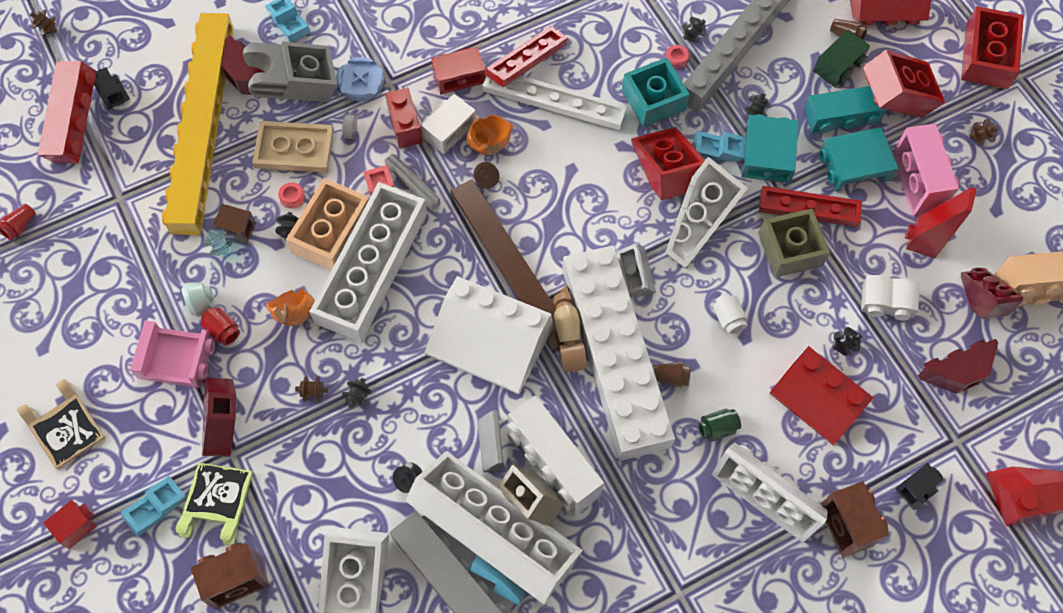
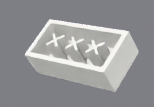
M533 396L508 414L507 428L509 433L507 435L515 447L520 445L526 453L524 458L533 469L537 467L542 474L541 478L566 502L562 507L565 512L570 511L576 516L601 497L604 482L536 396Z

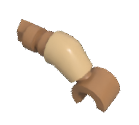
M566 285L553 298L555 326L559 342H564L563 345H559L562 368L564 372L581 371L586 369L587 362L584 344L577 342V340L581 339L580 318L578 310L573 306L569 287Z

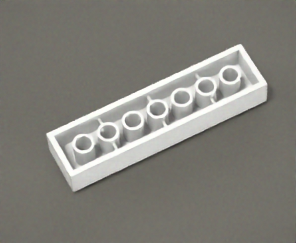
M614 246L563 257L562 271L570 290L573 306L578 310L581 335L619 461L670 449L675 437Z

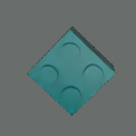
M667 57L624 74L622 92L643 127L686 111L690 94Z

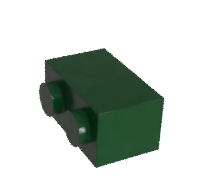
M846 30L818 57L813 71L833 87H836L841 81L846 82L856 67L861 68L868 59L866 54L870 45L850 30Z

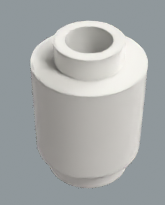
M724 294L715 300L716 303L713 305V309L723 330H727L728 334L738 333L748 326L746 323L747 317L737 296Z

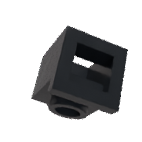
M107 67L96 71L94 86L108 110L130 100L116 74L111 76Z
M927 463L895 489L910 507L915 510L939 491L935 486L943 481V476L936 468L931 467Z

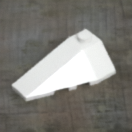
M707 157L691 178L665 253L686 268L748 187L711 158Z

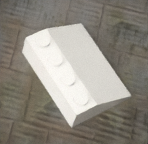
M457 276L444 298L427 344L425 355L519 394L554 328L552 315Z
M734 442L723 454L712 476L802 543L805 542L825 523L828 510L823 507L819 499L811 495L807 496L799 490L800 487L794 481L788 478L784 479L777 474L776 469L771 464L761 462L755 458L749 448L744 445L739 446Z

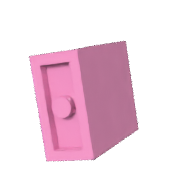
M145 320L130 371L137 379L200 388L202 380H205L208 374L207 361L209 355H212L214 352L215 340L208 330L202 329L201 334L164 329L159 328L156 322Z

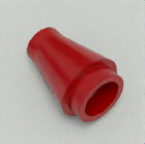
M23 204L20 208L0 218V234L8 240L19 238L28 223L36 215V212L29 205Z

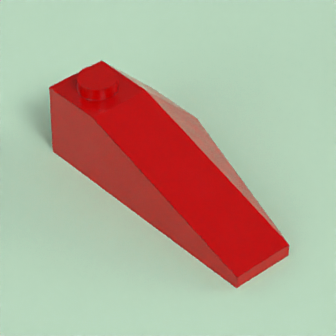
M971 187L919 216L914 225L909 224L905 233V239L908 240L906 249L936 258L972 212L977 188Z
M1012 466L986 473L1006 526L1063 513V471Z

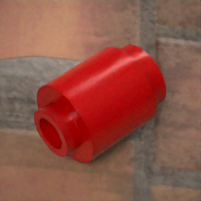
M220 307L206 310L201 317V326L208 330L210 335L219 344L222 343L224 346H228L240 335L238 324Z

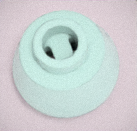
M185 283L182 287L185 303L192 315L199 317L212 307L211 301H214L215 298L210 286L205 287L203 283Z

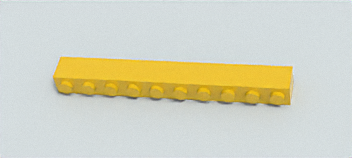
M200 13L199 22L195 24L196 41L192 42L193 58L192 62L188 63L189 81L185 82L184 91L186 98L185 102L181 104L182 121L177 126L179 138L178 144H175L173 149L175 161L174 166L170 167L171 184L166 189L167 207L162 212V223L167 227L170 234L201 235L226 81L222 60L226 37L229 35L233 37L234 31L228 13Z

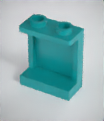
M749 114L745 126V131L747 132L745 161L741 177L791 183L796 171L798 120Z
M881 127L826 138L819 150L820 161L826 166L828 181L830 184H833L835 192L841 191L845 184L880 177L882 183L892 181L899 169Z

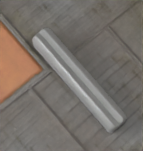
M391 154L385 159V165L417 197L425 199L426 206L430 210H435L441 204L440 198L396 155Z

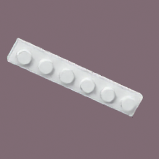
M487 76L483 84V92L619 131L627 112L626 105L524 76L518 77L504 88Z

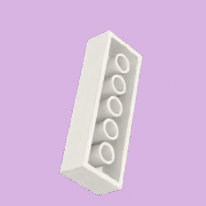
M378 182L310 310L314 324L362 343L427 215L425 199Z
M447 451L415 478L406 498L407 503L543 604L568 575L583 551L549 525L527 519L501 490Z

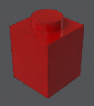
M70 500L43 522L58 543L68 549H71L97 527L91 519L95 516L92 510L85 503L79 505L73 500Z

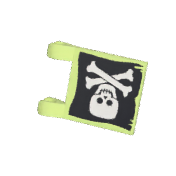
M198 463L183 514L176 526V532L179 536L184 538L191 536L194 518L225 523L220 539L226 545H233L236 541L238 524L253 472Z

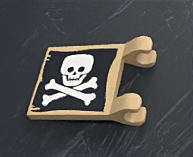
M66 379L56 384L66 401L38 418L35 411L27 404L17 409V412L28 425L55 469H59L106 438L80 400L73 386Z

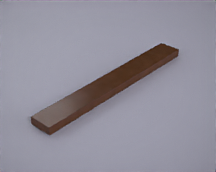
M471 179L451 189L452 197L517 299L551 313L554 328L546 344L552 353L559 351V345H563L564 342H559L554 321V304L475 182Z

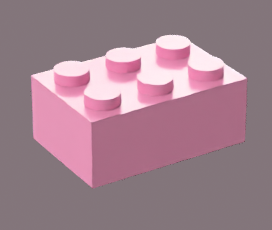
M936 124L906 128L892 154L899 168L898 174L913 217H918L953 198L959 190V181L954 176L951 168V158L946 154L943 136L939 133Z

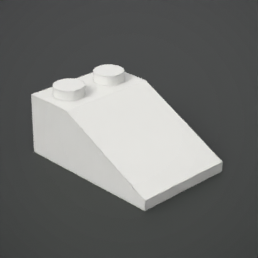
M333 527L325 534L318 613H378L387 563L389 533Z

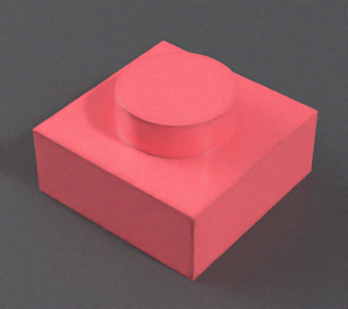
M387 165L363 172L370 196L378 182L394 188Z

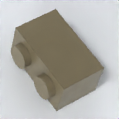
M512 464L498 486L527 519L551 526L566 503L535 471Z

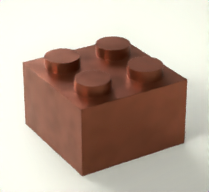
M864 481L832 492L822 502L823 507L828 510L825 522L842 558L871 548L889 536L887 521L883 515H879L875 506L874 494L869 488H866Z
M235 543L227 547L226 552L217 556H205L197 561V565L190 567L201 601L215 610L270 586L259 554L248 543Z

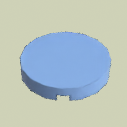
M364 57L348 60L347 64L339 68L336 75L337 86L341 94L349 100L357 102L368 101L376 97L382 91L385 83L382 68L374 60Z

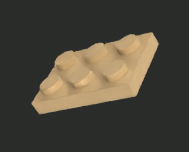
M260 121L252 162L254 168L328 173L334 135L333 125Z

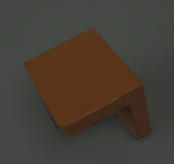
M222 204L213 225L216 229L233 233L238 243L247 245L256 222L250 211Z

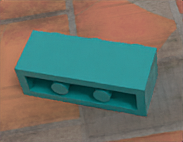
M871 86L810 95L804 107L811 133H827L834 129H851L865 124L875 125L881 122L887 109L879 108L875 103Z

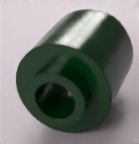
M725 408L702 416L698 427L701 436L713 442L736 434V431L741 429V420L735 409L729 410Z

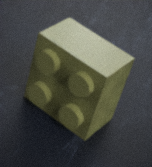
M813 208L764 219L758 233L775 278L822 267L830 254Z

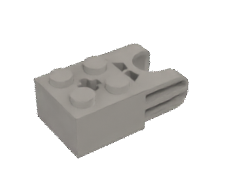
M282 41L281 45L250 43L243 50L246 64L265 72L256 73L250 79L248 88L251 95L264 98L330 102L337 86L330 46Z

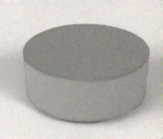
M347 114L343 120L342 135L345 139L354 140L357 132V116Z

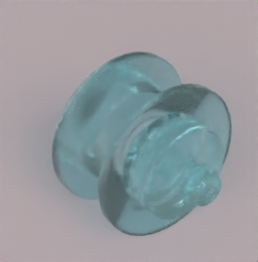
M210 229L203 245L212 247L209 252L211 256H228L227 252L230 250L233 242L232 240L224 239L227 232Z

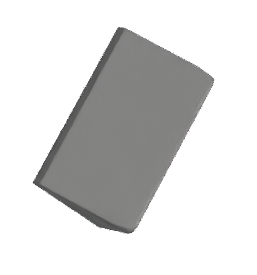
M635 243L616 251L630 298L656 293L645 248L639 243Z
M492 410L478 420L482 470L484 472L500 471L504 468L499 415L497 410Z

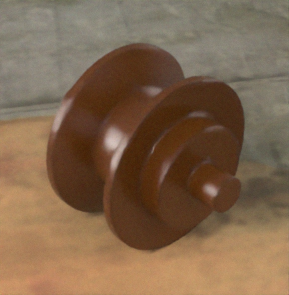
M45 9L41 12L38 11L36 14L30 13L32 17L31 29L40 28L41 36L46 33L49 34L51 31L53 33L57 31L54 28L56 17L48 18L46 16L47 10Z
M985 119L982 126L978 122L973 124L972 134L969 136L970 139H974L980 146H983L986 139L991 143L995 142L997 131L1000 128L995 126L989 119Z
M482 162L474 169V179L480 187L490 189L498 183L500 174L494 164Z
M305 376L304 380L300 382V386H295V392H299L300 397H303L304 403L307 402L309 397L314 398L315 402L319 403L320 398H323V394L328 393V387H324L320 376H317L315 381H309L308 376Z

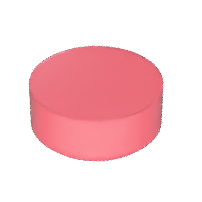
M673 45L668 48L665 58L669 59L674 69H682L688 64L690 54L684 46Z
M286 183L278 192L280 202L286 208H297L305 199L304 191L297 183Z

